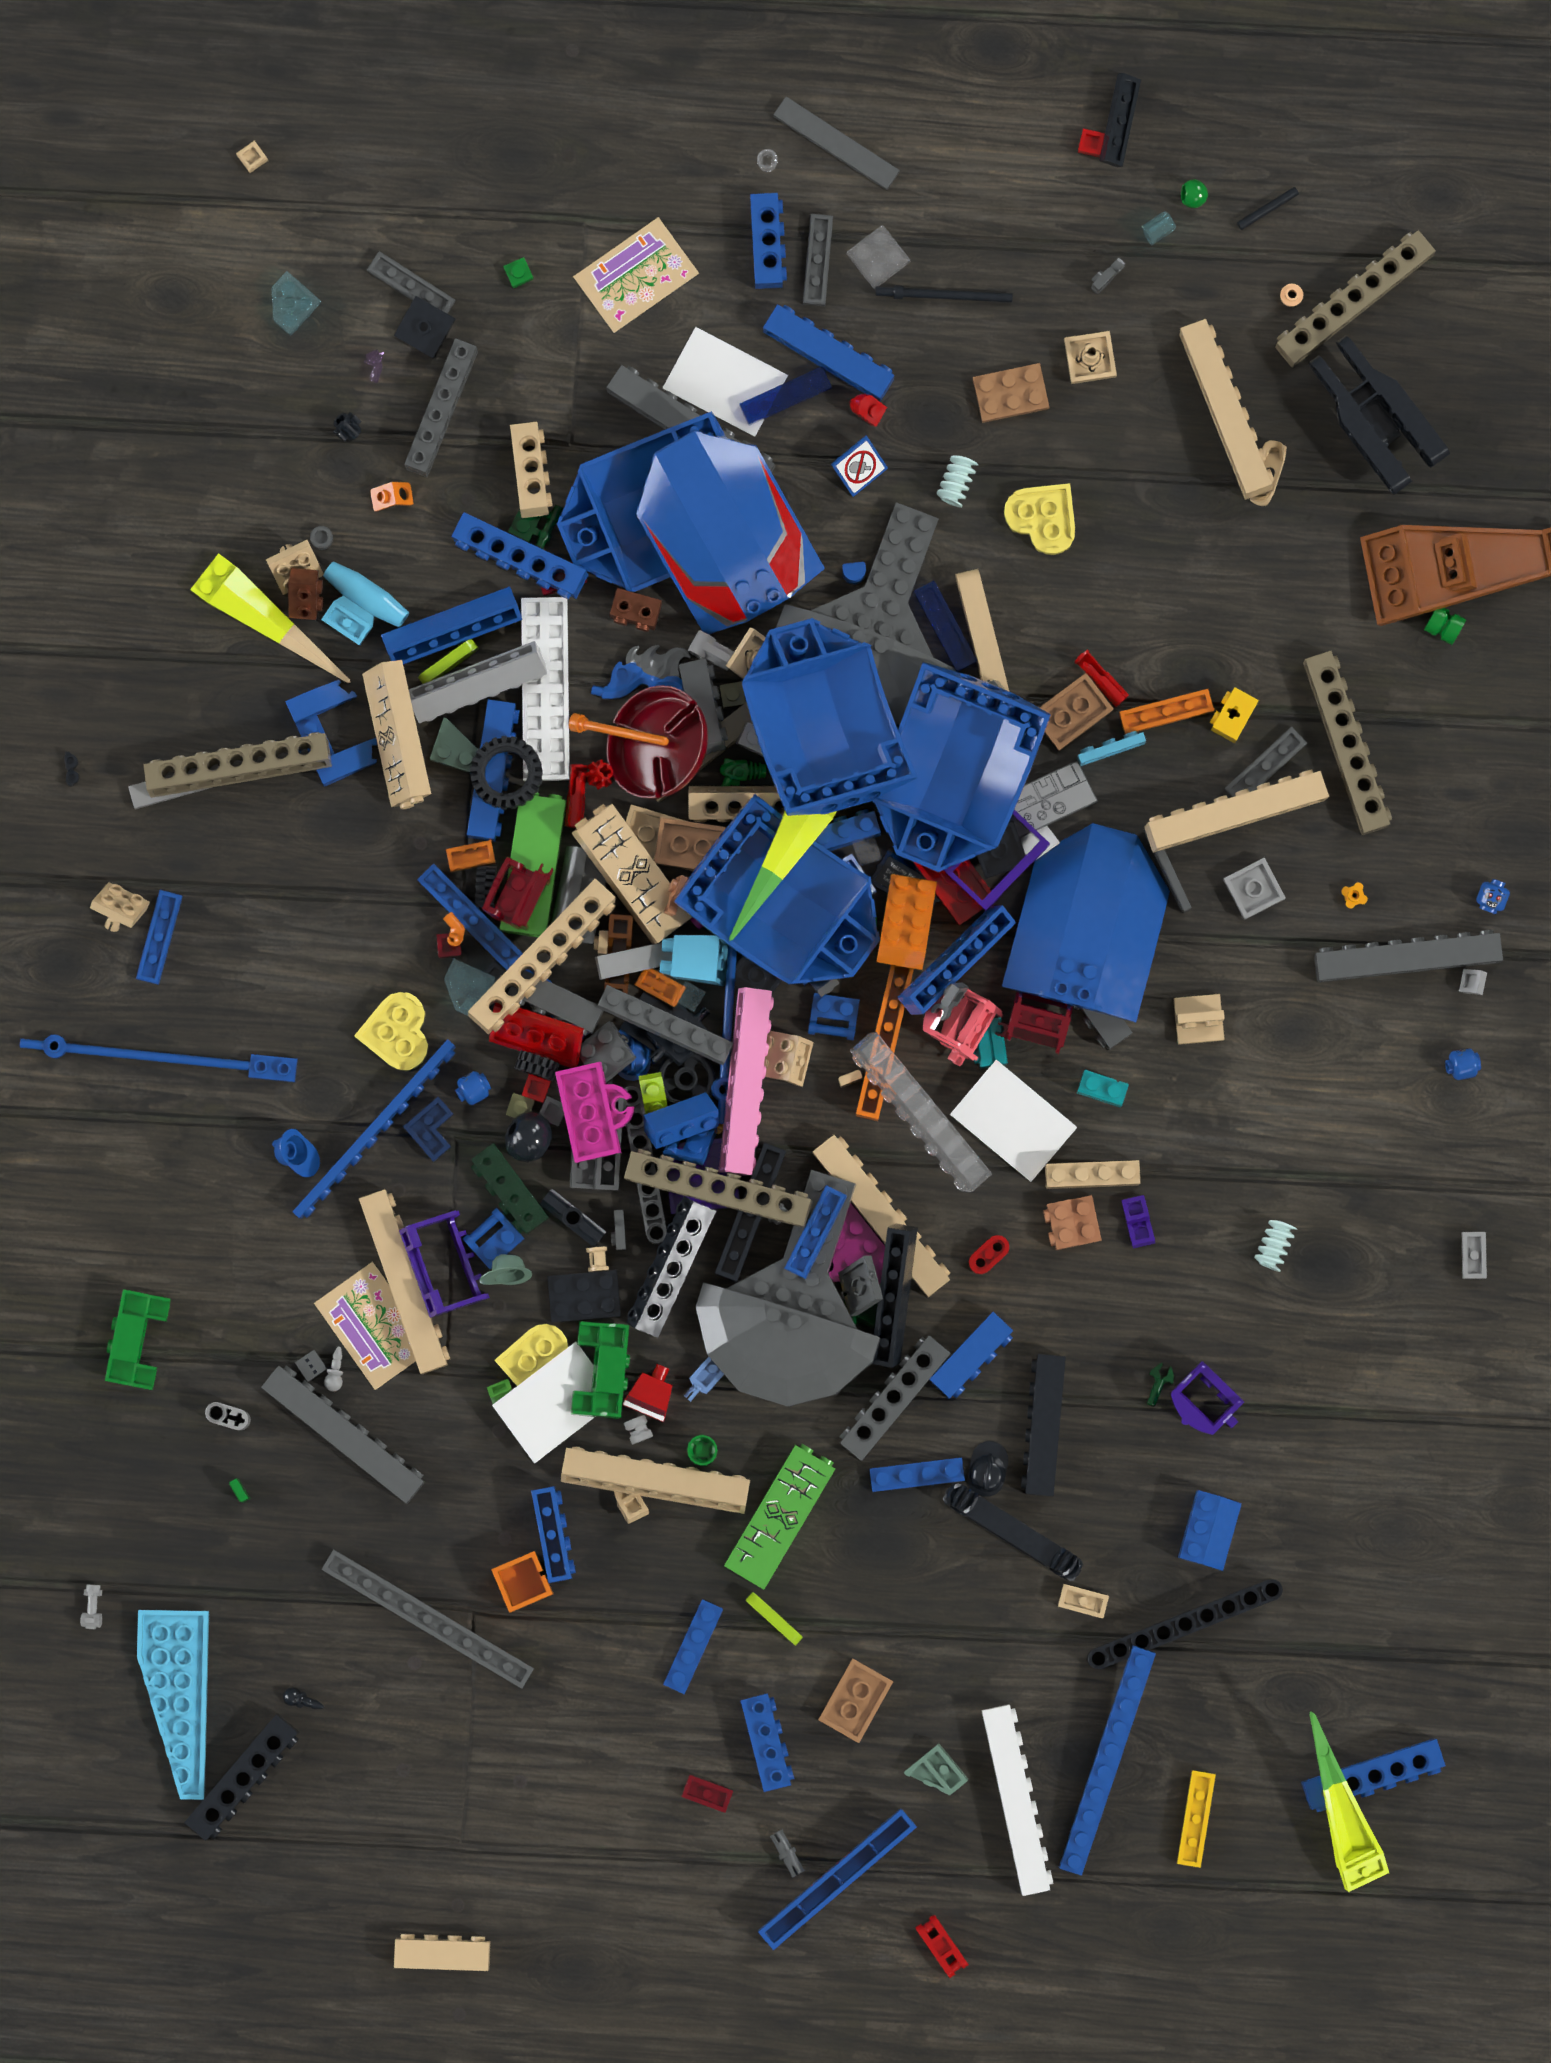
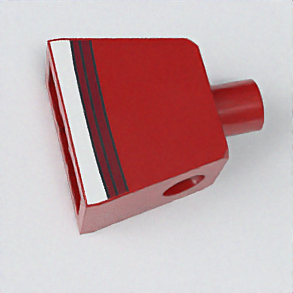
M656 1364L652 1376L642 1373L624 1400L623 1406L664 1422L673 1385L664 1382L669 1369Z

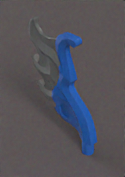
M659 645L652 646L643 654L637 655L636 652L640 648L635 646L627 653L626 665H622V662H618L615 665L610 683L604 688L593 685L591 694L601 696L602 699H620L629 695L638 686L643 684L647 685L648 688L665 685L684 691L682 680L679 677L678 665L683 657L691 658V655L683 648H673L667 653L659 655L656 653V650L660 647Z

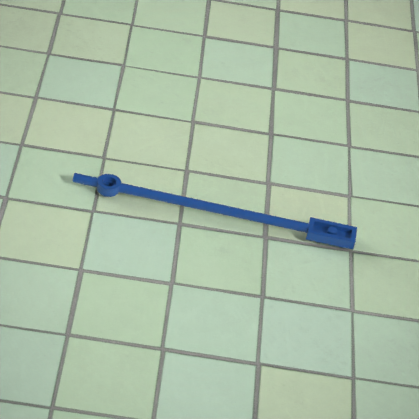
M728 945L722 1038L731 1041L737 951ZM730 1052L724 1065L720 1064V1078L716 1079L711 1086V1093L718 1100L719 1124H724ZM721 1085L725 1088L723 1094L719 1091Z
M50 1035L44 1041L20 1040V1048L44 1050L46 1055L55 1059L62 1057L68 1052L248 1070L249 1078L295 1082L298 1059L254 1054H251L250 1061L70 1044L66 1043L59 1035ZM53 1042L58 1043L56 1050H51L50 1048Z

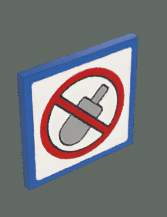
M867 436L863 437L831 464L852 497L888 469Z

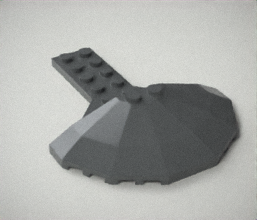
M897 502L893 508L865 587L810 611L785 604L776 628L813 618L820 621V624L832 630L835 628L850 635V638L872 645V654L895 724L900 725L922 663H928L955 672L956 669L933 658L908 604L939 518Z
M813 1170L810 1172L804 1193L808 1194L807 1198L812 1200L807 1222L826 1185L847 1195V1198L807 1278L804 1279L784 1269L804 1228L794 1225L783 1259L727 1289L703 1282L696 1304L707 1355L739 1392L787 1407L837 1395L842 1388L873 1363L880 1342V1337L857 1329L829 1275V1269L856 1184Z

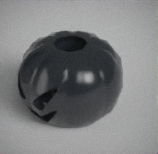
M525 1112L518 1115L509 1125L505 1135V1145L508 1154L515 1160L527 1163L540 1159L548 1149L552 1139L549 1121L541 1114L534 1112Z

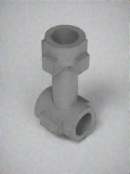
M87 1584L86 1589H84V1595L88 1596L87 1613L81 1614L80 1623L86 1629H96V1627L100 1628L102 1625V1614L97 1613V1596H102V1590H100V1585Z

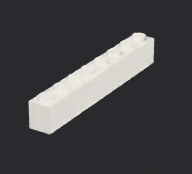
M1009 1704L982 1710L1021 1894L1026 1896L1050 1890L1049 1885L1053 1884L1051 1870L1046 1871L1044 1861H1048L1046 1847H1041L1039 1838H1043L1041 1825L1036 1824L1034 1815L1038 1814L1036 1802L1031 1801L1029 1792L1033 1791L1030 1777L1026 1778L1024 1769L1028 1768L1025 1754H1020L1019 1746L1023 1745L1020 1731H1015L1014 1723L1018 1722L1015 1708L1011 1709Z

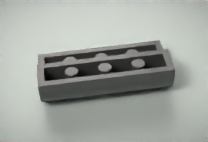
M566 847L551 924L594 879L598 880L604 887L606 885L605 878L582 847ZM592 903L585 906V910L589 913H594L598 909ZM572 920L569 926L576 930L582 924L578 920ZM597 927L592 932L587 931L582 936L584 938L582 943L594 945ZM560 936L554 938V939H559V940H564V941H566L563 937H560Z
M619 1098L616 1101V1108L621 1112L623 1111V1098ZM622 1128L616 1130L620 1149ZM571 1152L570 1188L618 1190L620 1153L575 1163L573 1152Z

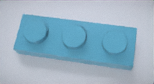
M1137 731L1125 734L1122 740L1116 741L1114 738L1103 742L1102 747L1096 749L1093 746L1080 750L1081 754L1077 756V760L1080 766L1144 745L1146 742L1144 733L1137 734Z

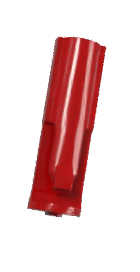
M1087 649L1077 657L1074 663L1078 664L1095 682V685L1116 707L1119 706L1129 694L1103 669Z
M583 764L569 765L570 779L565 826L576 828L574 825L584 818L585 773H587L588 767Z

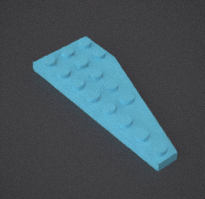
M138 1610L137 1659L143 1673V1679L150 1696V1702L164 1742L180 1799L204 1800L209 1611Z

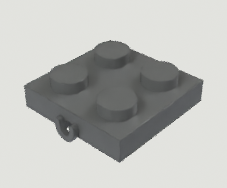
M608 1021L581 1043L579 1056L584 1065L601 1062L606 1083L637 1058L627 1044L629 1042L623 1034H620L611 1021Z
M871 1255L861 1257L838 1273L842 1287L840 1296L845 1300L850 1316L861 1314L883 1299Z

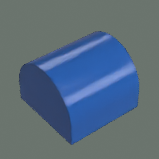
M865 562L843 564L842 573L844 580L852 585L861 583L866 573Z

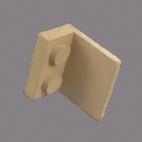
M770 1031L767 1033L766 1041L769 1045V1050L764 1059V1066H766L765 1077L783 1080L803 1087L814 1042L800 1036Z

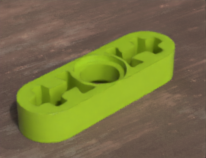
M472 639L467 640L420 674L419 680L424 684L444 676L473 655L479 649Z
M754 1592L745 1600L795 1646L803 1638L802 1635Z

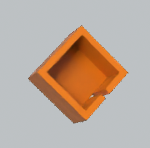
M536 1551L491 1569L509 1613L553 1595L546 1575H540V1572L544 1570Z

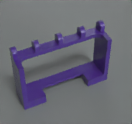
M1015 809L1012 816L1039 842L983 900L953 873L961 863L944 870L985 911L1050 846V843Z
M456 1210L408 1225L399 1230L430 1318L490 1298L489 1294H481L476 1281L482 1275L474 1276L468 1259L475 1257L474 1252L468 1254L465 1252L460 1237L467 1235L466 1230L458 1232L454 1218L460 1216V1213ZM446 1220L473 1297L444 1307L438 1289L433 1290L419 1250L422 1244L417 1229Z

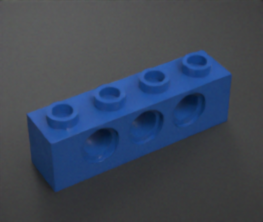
M778 193L750 194L755 289L783 288V281L787 280L786 267H782L781 258H786L785 244H780V236H784V222H779V214L783 213V200H778ZM765 214H770L774 219L770 223H765L761 218ZM770 236L775 239V242L772 245H765L762 240ZM773 259L776 261V265L768 268L764 265V261Z

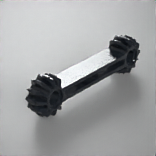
M952 1483L948 1487L943 1500L955 1512L967 1517L1065 1580L1074 1581L1080 1574L1083 1566L1082 1560L1071 1553V1551L1060 1547L979 1496L972 1489L960 1483Z

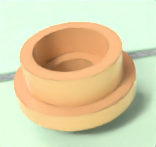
M1296 284L1284 286L1280 293L1281 301L1289 307L1299 305L1303 299L1302 289ZM1288 292H1295L1296 297L1290 298Z

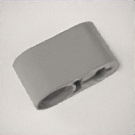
M213 1402L205 1410L206 1418L210 1422L231 1429L245 1430L251 1422L250 1415L245 1410L222 1403ZM216 1406L221 1407L223 1410V1415L218 1420L213 1419L211 1416V1410ZM228 1409L232 1410L229 1414L233 1416H239L241 1413L245 1422L236 1426V1421L228 1419V1423H224L228 1418Z

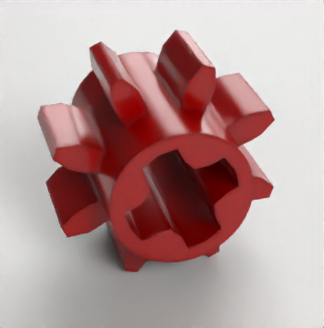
M600 759L596 763L592 762L587 766L590 771L585 773L589 785L596 786L597 790L604 786L608 787L612 784L610 778L613 777V770L609 764L603 763V760Z

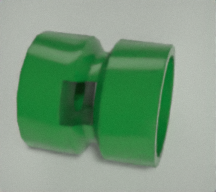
M1441 608L1433 612L1424 631L1433 636L1439 634L1441 640L1453 645L1466 619L1456 613L1450 615L1447 608Z
M705 1435L692 1438L687 1448L690 1460L700 1466L712 1463L718 1453L715 1441Z

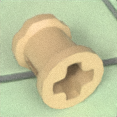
M607 1247L586 1249L590 1258L588 1272L609 1270V1266H606L605 1257Z

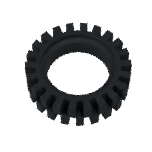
M501 736L498 739L495 737L492 741L485 742L483 747L476 751L477 754L475 757L473 756L472 766L470 767L471 781L476 793L485 803L507 810V808L516 809L517 806L521 805L522 807L527 801H531L535 793H538L539 786L542 783L543 770L538 754L526 741L519 740L513 736L511 738ZM503 752L519 755L528 767V777L525 784L516 792L509 794L493 790L485 778L488 762L492 757Z

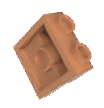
M1092 1195L1050 1203L1046 1205L1047 1209L1043 1210L1046 1224L1050 1223L1052 1232L1048 1233L1050 1245L1055 1246L1056 1250L1102 1241Z

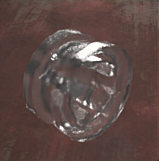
M770 149L762 150L757 157L759 168L765 172H770L776 168L778 163L776 153ZM767 155V158L769 156L773 157L771 159L772 164L767 165L766 163L764 165L763 156Z

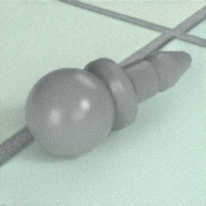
M341 1347L336 1348L331 1364L332 1369H327L328 1375L324 1379L326 1389L333 1392L339 1390L343 1383L341 1378L343 1372L339 1371L342 1359Z

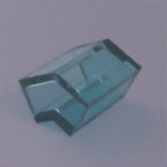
M1164 211L1141 226L1152 246L1173 232L1176 226L1171 216Z

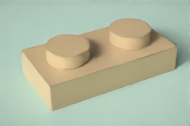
M1063 1584L1058 1607L1103 1619L1109 1596Z

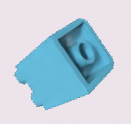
M674 935V938L662 940V951L673 954L672 961L661 960L660 973L675 979L718 986L725 985L728 944L716 935Z

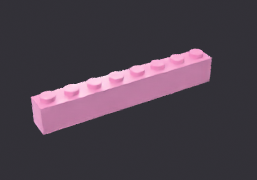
M747 987L738 989L718 1171L720 1173L747 1176L752 1175V1171H754L756 1166L754 1152L759 1142V1136L756 1133L757 1125L761 1121L759 1105L764 1096V1090L761 1088L762 1079L766 1075L764 1059L769 1050V1045L766 1043L767 1033L771 1029L769 1013L774 1004V999L771 997L772 991Z

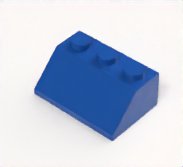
M1197 1490L1178 1558L1223 1571L1242 1503Z

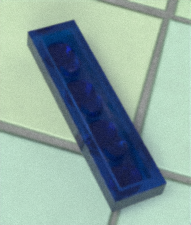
M821 366L740 403L739 406L750 426L831 389L832 386Z
M935 581L915 590L914 594L956 672L976 663L977 659Z

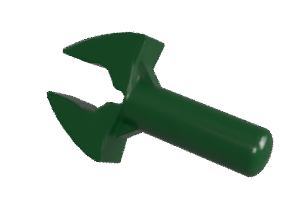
M1163 1363L1158 1364L1150 1371L1149 1375L1154 1377L1155 1382L1147 1401L1149 1406H1156L1165 1383L1173 1384L1174 1374L1171 1366L1168 1369L1167 1375L1160 1379L1159 1370Z

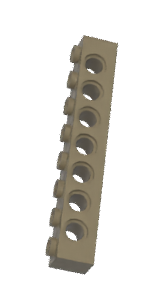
M1419 230L1414 234L1411 232L1406 234L1400 240L1402 243L1398 247L1391 246L1383 253V259L1379 262L1376 260L1372 261L1366 266L1364 274L1353 276L1347 282L1349 286L1343 290L1341 288L1337 289L1330 295V301L1326 304L1323 302L1319 303L1312 310L1313 314L1308 318L1303 316L1294 324L1296 328L1291 332L1286 330L1277 337L1278 342L1275 348L1292 368L1434 256L1436 250ZM1408 251L1412 254L1413 258L1405 260L1401 256V252ZM1391 265L1395 269V273L1388 274L1384 271L1383 267ZM1366 280H1375L1377 282V287H1368L1366 284ZM1356 293L1360 300L1352 302L1348 298V294ZM1338 307L1341 309L1342 315L1334 316L1330 309ZM1321 321L1324 324V329H1315L1313 322ZM1303 335L1307 342L1299 344L1296 342L1295 336Z
M1332 651L1307 658L1303 664L1361 835L1387 828L1390 825L1389 821L1392 820L1389 808L1384 807L1382 801L1385 798L1381 785L1377 786L1374 777H1377V772L1374 764L1369 763L1367 756L1370 755L1367 743L1362 742L1360 736L1363 733L1359 720L1355 721L1352 712H1355V707L1352 699L1347 698L1345 692L1348 690L1344 677L1340 678L1338 657L1333 656ZM1324 672L1330 673L1333 678L1332 682H1323L1321 674ZM1336 694L1340 698V703L1336 705L1331 704L1328 700V695ZM1339 715L1344 716L1347 719V725L1339 726L1335 718ZM1343 738H1352L1355 743L1354 747H1345ZM1350 760H1360L1362 768L1358 770L1353 769L1350 765ZM1358 781H1366L1369 784V790L1361 791L1357 785ZM1365 803H1374L1377 808L1376 812H1367Z
M320 732L310 733L305 737L290 736L282 741L267 740L259 745L244 744L240 748L235 749L221 748L217 752L212 753L198 752L195 756L189 757L175 756L171 760L166 761L152 760L148 764H143L146 789L151 798L332 767L329 741L326 734ZM304 749H311L306 755L300 754ZM281 753H288V755L285 758H278V756ZM258 757H265L264 761L260 763L255 762ZM238 760H242V761H243L240 766H237V767H234V766H233V763H234L235 761H238ZM215 764L220 765L217 770H210L211 766ZM197 768L194 774H187L190 769ZM175 772L171 778H165L167 773Z
M638 1149L637 1152L631 1151L624 1179L627 1181L802 1228L806 1226L812 1200L807 1198L808 1194L795 1191L793 1195L786 1193V1188L780 1186L764 1187L763 1182L750 1179L749 1182L740 1180L741 1176L727 1173L726 1177L719 1175V1170L705 1167L704 1170L696 1169V1164L683 1161L682 1164L673 1162L674 1158L660 1155V1158H655L651 1156L652 1152ZM651 1163L656 1164L658 1167L656 1174L647 1175L646 1167ZM674 1169L679 1170V1179L677 1181H670L668 1179L669 1172ZM696 1175L701 1176L702 1184L699 1187H692L690 1184L691 1178ZM718 1181L725 1184V1189L722 1193L713 1192V1185ZM740 1187L747 1189V1196L744 1199H737L735 1197V1192ZM766 1193L770 1196L769 1203L763 1206L759 1205L757 1202L758 1196ZM788 1199L792 1201V1208L784 1212L780 1210V1203Z

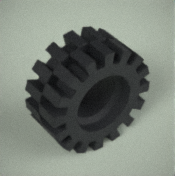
M496 866L477 867L476 907H483L493 881L497 876ZM496 893L490 904L493 908H495Z
M520 1050L514 1068L527 1074L554 1081L559 1063Z

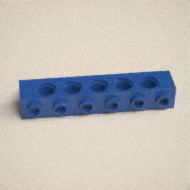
M465 512L451 536L454 542H456L455 546L464 551H467L469 548L476 552V556L486 561L490 558L496 561V565L504 570L511 568L517 571L516 575L528 580L530 577L536 580V584L544 589L549 590L552 587L558 590V595L566 599L570 597L577 599L588 577L585 569ZM477 534L484 535V539L480 543L473 542V538ZM496 544H504L503 551L499 553L493 552V548ZM523 553L525 555L523 561H513L516 554ZM537 563L545 564V568L541 572H535L534 566ZM557 573H565L564 580L560 582L554 580Z
M1003 905L991 906L897 998L911 1015L924 1014L943 995L947 986L957 982L1016 923Z
M1433 1738L1341 1768V1771L1346 1780L1349 1777L1357 1779L1358 1785L1351 1791L1354 1796L1360 1794L1361 1798L1375 1794L1374 1789L1383 1787V1790L1394 1788L1397 1786L1396 1782L1404 1779L1406 1783L1418 1780V1775L1426 1772L1428 1776L1440 1773V1768L1446 1765L1438 1741ZM1416 1755H1421L1424 1758V1764L1421 1768L1413 1766L1412 1761ZM1399 1762L1402 1766V1771L1399 1775L1394 1776L1390 1771V1767L1393 1763ZM1376 1769L1380 1773V1778L1377 1782L1371 1783L1368 1779V1774L1371 1770ZM1321 1776L1302 1781L1301 1783L1310 1809H1316L1317 1812L1326 1810Z

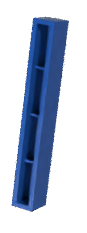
M900 1808L761 1927L758 1933L773 1950L776 1949L917 1828V1826Z

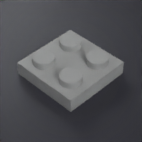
M1265 858L1223 879L1244 920L1286 899Z

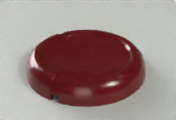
M659 685L649 687L632 696L615 716L613 723L617 724V727L667 737L669 740L666 746L608 734L607 761L612 767L613 778L623 790L637 797L659 799L678 792L697 774L707 750L708 728L701 708L687 693L672 686Z

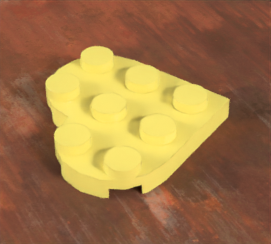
M1070 483L1017 490L1008 498L1005 504L1004 517L1010 529L1019 534L1029 535L1032 544L1038 552L1056 555L1069 549L1074 540L1075 522Z
M407 992L390 994L385 998L354 1035L390 1066L404 1071H410L422 1064L427 1056L429 1047L426 1037L420 1031L425 1018L423 1005L417 997Z
M549 1324L537 1325L528 1330L496 1358L495 1361L518 1386L567 1349L568 1342L564 1333L556 1326Z

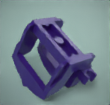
M1203 1361L1171 1391L1174 1407L1181 1416L1183 1425L1189 1424L1200 1432L1213 1435L1224 1423L1230 1428H1233L1238 1423L1232 1414L1244 1401ZM1199 1373L1202 1375L1200 1380L1209 1389L1213 1386L1219 1392L1216 1396L1224 1404H1231L1214 1423L1181 1392Z

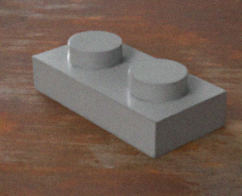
M1462 1232V1279H1486V1232Z

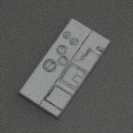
M1077 760L1025 784L1015 810L1033 828L1039 830L1097 803L1098 800ZM1011 816L1010 821H1014L1019 838L1031 834L1018 820Z

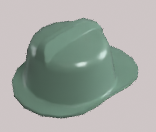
M501 1254L492 1261V1271L481 1276L479 1280L483 1285H516L528 1281L532 1277V1272L525 1268L524 1262L519 1256Z

